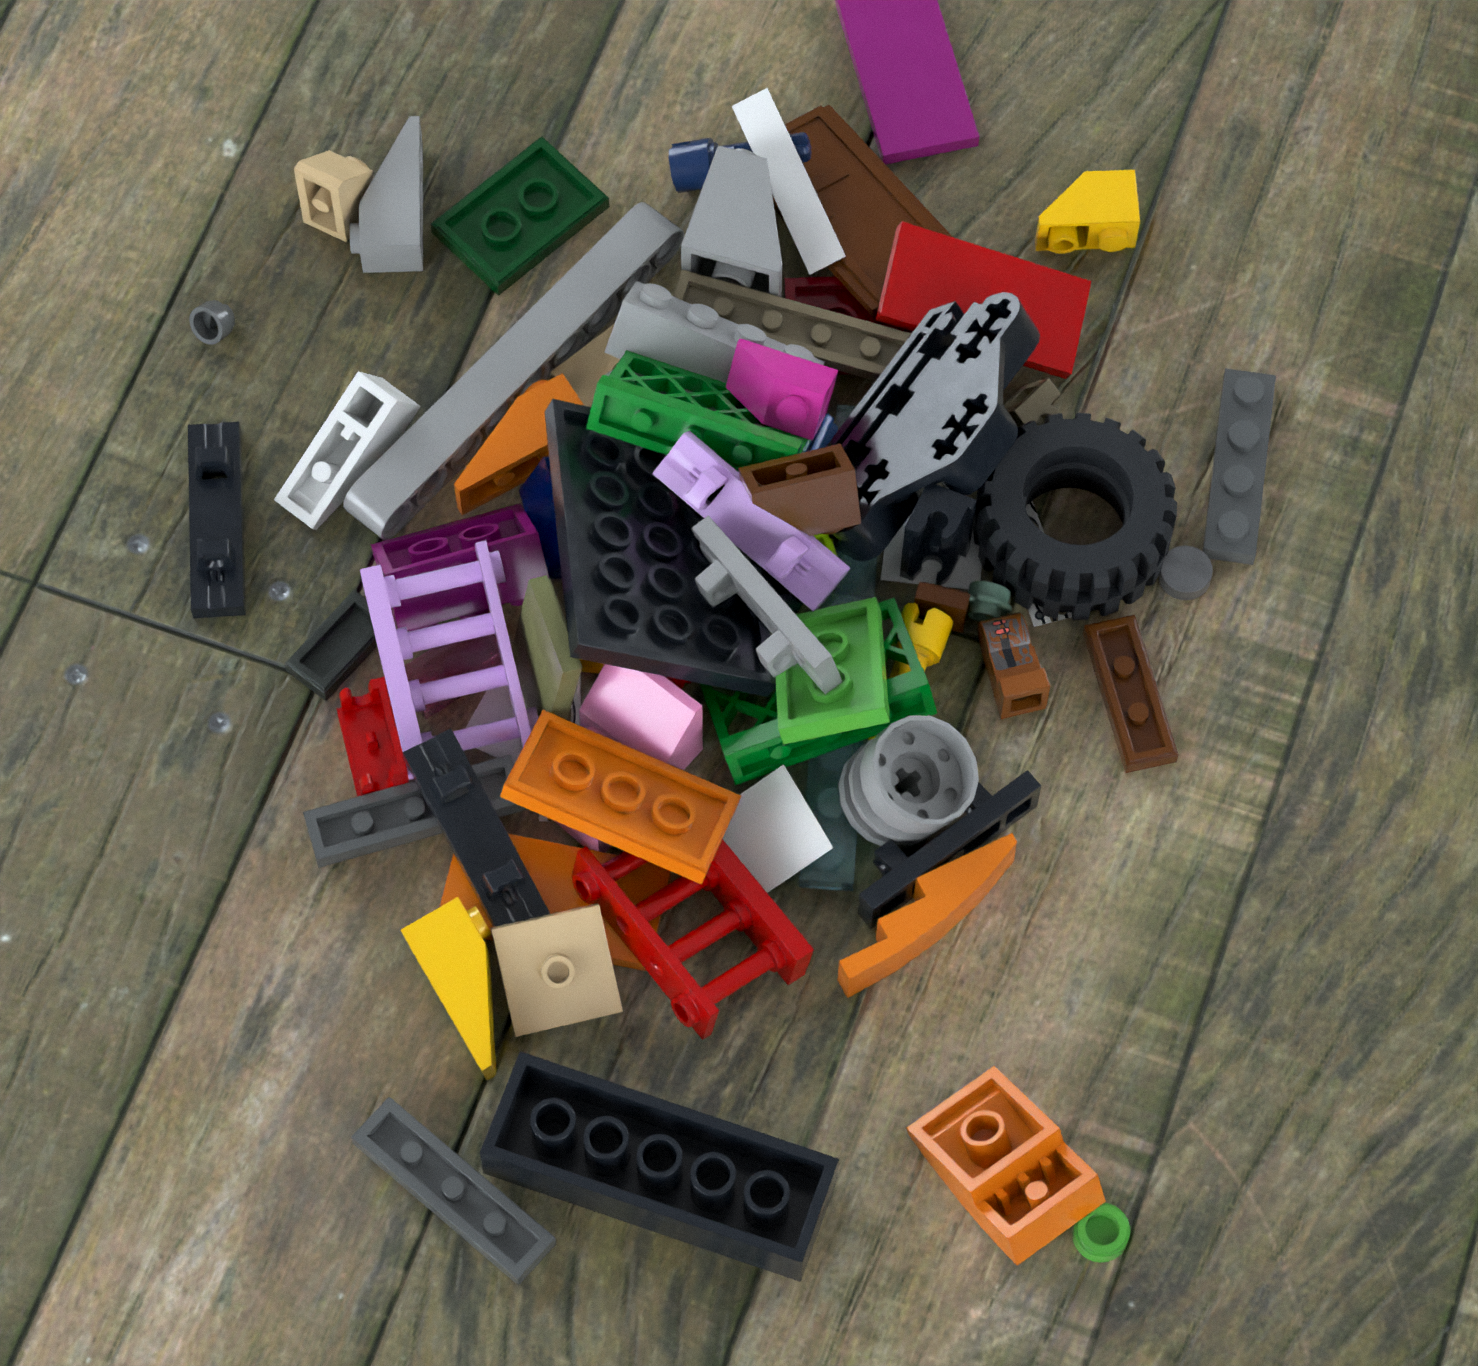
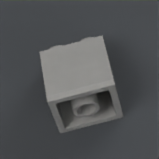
M718 145L681 244V271L686 270L781 297L783 264L767 158L759 157L746 149L737 148L733 150Z

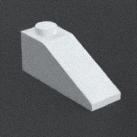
M358 371L274 500L310 528L317 530L344 501L352 485L402 436L421 406L383 378Z

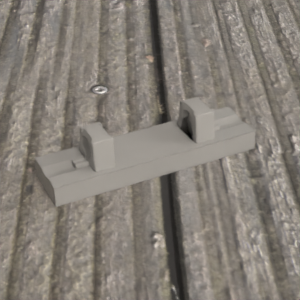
M708 515L693 526L692 530L700 542L701 551L711 563L709 567L695 578L700 593L712 607L737 593L768 628L772 635L756 648L759 660L773 677H776L798 663L824 694L839 685L842 679L832 655Z

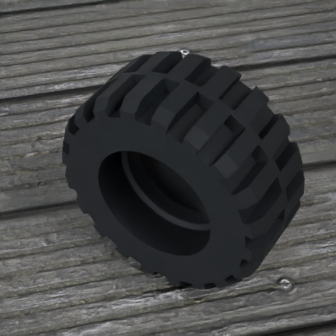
M1076 412L1075 419H1063L1062 413L1045 416L1044 424L1037 426L1035 421H1029L1018 427V435L1014 444L984 484L977 490L973 535L974 543L979 546L978 558L983 569L986 571L994 570L992 582L1002 585L1008 590L1011 589L1016 593L1015 603L1026 609H1030L1032 604L1043 607L1042 615L1056 619L1058 618L1059 611L1072 612V620L1089 619L1090 611L1099 610L1101 616H1106L1118 612L1120 600H1123L1126 604H1132L1142 597L1145 586L1153 585L1160 575L1165 555H1168L1177 517V502L1173 499L1176 487L1172 475L1168 472L1163 473L1165 461L1156 449H1151L1147 452L1145 450L1146 439L1135 430H1131L1129 434H1126L1120 430V422L1107 417L1104 423L1090 420V413ZM1061 488H1077L1092 492L1106 500L1118 513L1123 527L1113 536L1097 543L1087 545L1068 544L1057 541L1039 530L1028 516L1025 508L1035 498L1048 491Z

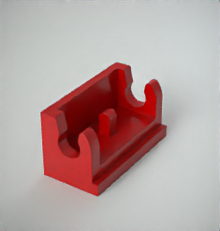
M385 677L371 679L368 684L369 692L365 695L352 696L349 688H344L339 693L341 707L336 708L357 797L409 783L408 771L403 759V752Z

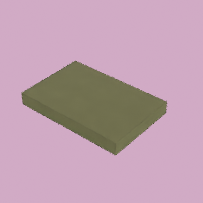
M546 575L529 579L512 645V653L527 707H536L538 718L542 710H545L567 720L581 674L582 664L580 659L570 657L567 623L552 582Z

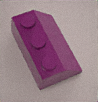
M520 503L371 544L376 566L381 565L384 577L394 575L396 580L478 561L475 543L486 540L489 552L499 551L506 582L496 584L501 605L510 603L513 606L523 605L529 579L546 575L549 579L538 532ZM483 582L400 600L401 606L391 608L397 628L406 627L407 631L439 625V622L456 617L465 619L490 612Z

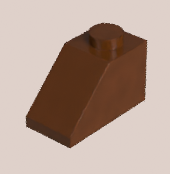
M841 444L738 468L739 478L754 505L809 536L834 534L843 528L861 524L856 473Z

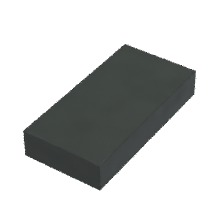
M353 590L285 662V668L289 674L325 701L331 697L377 647L366 598L356 590Z

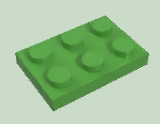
M874 597L796 614L832 655L842 682L824 694L798 663L776 676L778 730L783 744L889 723L882 616L877 598Z

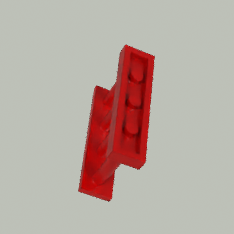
M723 839L702 885L681 876L636 905L631 902L616 881L648 861L624 851L601 865L587 846L577 851L571 878L578 896L587 904H599L601 915L670 999L672 1010L677 1019L684 1026L692 1027L702 1040L712 1034L719 1013V1009L715 1004L768 970L774 973L777 972L787 985L805 975L814 949ZM701 889L711 891L724 907V911L667 946L648 923ZM735 929L740 932L744 931L757 947V952L700 987L682 963Z

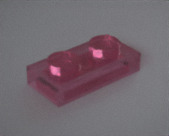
M491 634L432 648L404 666L408 681L419 679V683L422 684L502 665L496 636ZM461 697L426 704V710L420 711V713L426 720Z

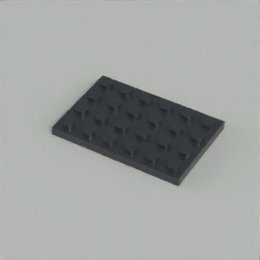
M552 398L544 413L570 657L768 697L776 687V677H773L762 665L756 648L770 637V631L759 618H752L745 602L737 593L714 607L700 593L695 578L711 565L703 555L700 542L692 530V527L699 523L701 518L698 512L652 474L667 455L586 429L591 407Z

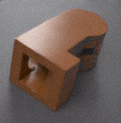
M1017 612L978 622L981 652L1000 719L1046 709L1050 683L1045 668H1041L1035 648L1031 645L1029 631L1022 613ZM1029 696L1028 698H1026V699H1024V700H1020V701L1014 700V699H1018V698H1022V697Z

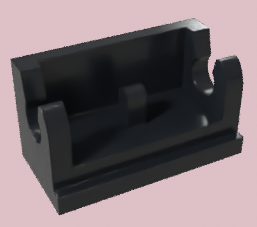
M935 483L925 486L905 526L899 576L913 581L922 571V564L925 561L936 560L942 566V569L937 572L936 585L941 586L950 579L960 556L966 558L970 550L977 500Z

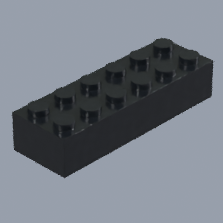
M521 1051L480 1151L483 1174L801 1282L837 1182L839 1159Z

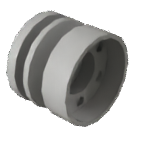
M909 715L887 726L875 738L857 749L844 764L838 784L840 803L850 825L867 841L882 846L891 839L899 848H909L924 841L939 831L941 827L948 825L963 814L974 800L979 777L975 755L966 738L953 726L932 716ZM895 785L899 788L901 794L896 791Z

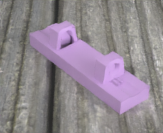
M691 431L683 433L671 451L652 473L703 518L709 515L738 548L812 611L821 606L851 569L814 536L807 535L754 505L739 478V472ZM725 485L712 503L707 500L714 491Z

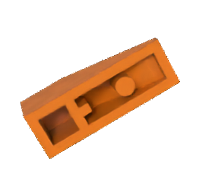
M563 373L549 381L539 380L533 383L522 395L518 396L454 483L456 503L462 516L550 469L544 413L552 398L585 406Z

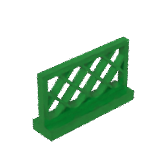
M628 350L625 351L609 376L602 375L597 382L586 429L664 455L671 451L683 433L691 431L736 471L740 467L803 453L811 442L809 439L764 425L765 427L755 425L756 423H762L725 388L727 383ZM635 373H638V374H641V375H645V376H640V377H638ZM685 390H690V391H693V392H692V393H687ZM660 391H665L666 394H661V393H658V392H660ZM735 406H739L744 409H737ZM714 407L716 411L707 408Z
M895 598L878 603L882 621L890 618L893 624L892 630L884 641L885 663L890 658L909 665L911 671L887 679L889 723L783 744L778 730L776 691L767 706L763 708L745 701L749 693L736 691L732 697L713 690L711 685L700 683L735 785L772 773L783 764L785 767L876 736L890 724L909 715L932 716L938 713L923 667H921ZM898 642H900L902 649L896 647ZM719 705L726 707L723 713H721ZM738 712L758 719L754 727L729 736L727 729Z

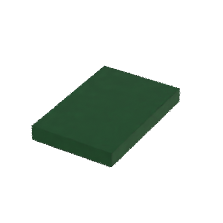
M541 136L431 223V232L499 296L608 209L609 197Z

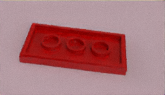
M902 221L896 229L876 320L913 332L931 309L956 301L965 314L973 302L982 305L989 296L1002 292L1012 293L1018 297L1040 333L1038 345L1023 366L1067 379L1073 371L1092 281Z

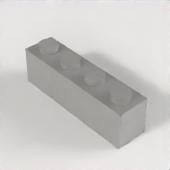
M639 281L635 282L624 298L605 349V353L619 359L628 350L727 383L736 345L740 338L821 365L825 363V361L814 357L808 349L794 344L785 345L767 337L761 329L753 325L736 324L720 317L709 306L687 303L673 297L666 288L652 283L643 284ZM735 406L737 409H744L742 407Z

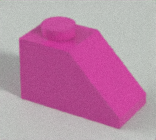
M740 338L736 345L725 388L763 425L813 440L826 416L838 370Z

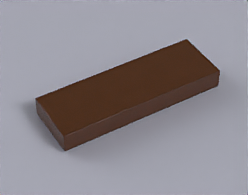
M1135 614L1084 625V639L1125 773L1176 763L1179 754Z

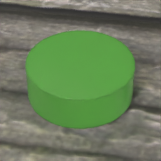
M1103 1203L1074 1224L1072 1231L1073 1242L1078 1252L1091 1261L1100 1263L1112 1261L1119 1257L1127 1246L1130 1237L1129 1221L1119 1208L1109 1203Z

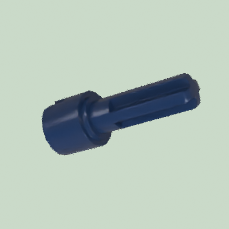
M804 132L789 134L802 163L808 162L811 159L812 151L807 134ZM704 138L672 144V148L669 149V167L674 187L678 193L702 190L718 147L717 142H713L711 138ZM748 141L722 146L733 150L741 148L753 152Z

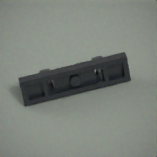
M240 423L188 425L192 616L195 619L246 615L242 433ZM227 475V478L202 480V477Z
M450 728L404 751L403 759L491 925L496 927L550 914L452 729ZM460 788H467L469 790L468 793L445 804L447 797L455 790Z
M1027 770L992 796L978 782L974 800L964 811L967 815L909 858L891 839L874 851L875 859L873 863L883 877L859 894L860 906L858 907L857 914L870 929L874 928L879 918L898 910L913 899L917 877L985 846L1035 809L1038 805L1041 790L1040 783Z

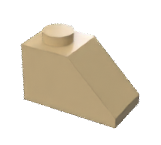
M330 150L298 161L294 167L303 222L347 242L350 238V223H359V202L374 178L373 170L369 169L364 162L355 157L347 156L345 158Z

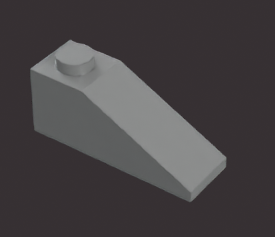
M409 116L359 202V223H350L351 254L360 253L363 273L423 271V141L419 116Z

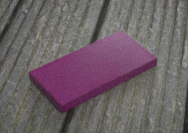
M835 0L883 163L886 165L979 146L980 136L938 0Z

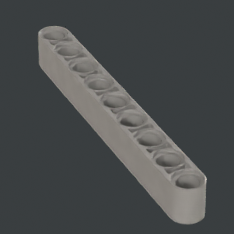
M640 202L636 204L352 485L344 499L343 508L381 539L388 540L394 537L476 455L517 397L522 395L533 383L539 380L549 381L551 379L550 372L583 348L619 312L624 298L636 281L647 284L673 258L683 242L684 231L647 203Z

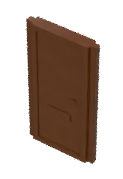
M829 104L825 107L820 105L784 125L789 134L804 132L810 140L811 159L808 162H803V165L846 256L828 265L827 268L866 311L873 316L878 311L897 226L903 221L950 237L953 236ZM773 197L774 209L783 218L779 210V207Z

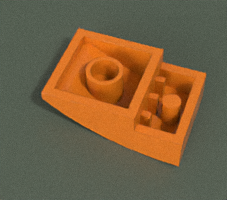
M995 1066L906 1127L908 1135L958 1201L1017 1266L1106 1202L1098 1174L1064 1143L1060 1128Z

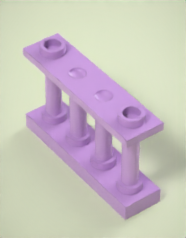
M486 540L475 543L478 561L395 580L394 575L384 577L381 565L360 569L402 752L434 737L431 731L420 733L416 712L426 710V704L503 686L508 687L514 717L453 731L463 751L520 738L523 749L538 720L536 707L525 708L496 585L506 582L499 551L489 552ZM483 582L490 613L407 632L406 627L396 629L391 608L401 606L400 600ZM495 634L502 665L422 684L419 683V679L408 681L403 660L413 658V652ZM407 767L409 781L414 780Z

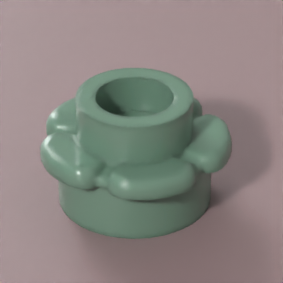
M987 581L971 582L968 589V594H970L968 616L980 622L1011 613L1012 606L1008 603L1011 592L1006 587Z

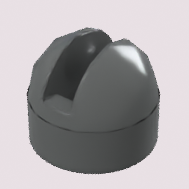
M212 300L204 302L193 309L189 322L194 335L200 341L213 345L231 333L235 325L233 310L227 304Z

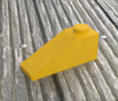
M456 897L402 928L401 932L485 1079L489 1080L496 1076L491 962L490 953L483 939L492 935L477 907L474 906L466 911L459 897Z

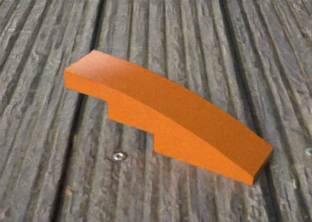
M1013 833L917 877L913 897L915 902L878 919L876 941L878 943L839 961L837 980L846 997L849 998L898 971L942 939L971 912L1014 862L1017 840Z

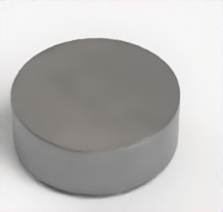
M1175 547L1168 551V555H1165L1162 569L1158 576L1160 585L1173 598L1179 600L1196 599L1203 595L1210 585L1213 572L1212 563L1209 557L1196 547Z

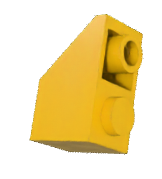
M1135 170L1085 171L1039 215L1035 238L1036 251H1051L1065 254L1082 249H1101L1107 252H1116L1124 248H1135L1140 225Z

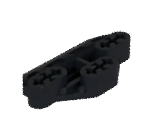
M1007 292L994 294L987 297L982 305L973 302L965 314L956 301L929 310L826 447L841 444L855 469L861 524L846 527L837 533L829 534V538L832 540L836 550L846 554L853 560L861 562L879 556L912 514L920 498L919 489L931 483L938 484L941 482L947 489L965 496L970 495L984 484L1014 444L1018 435V427L1003 405V390L1035 350L1040 339L1038 328L1017 296Z

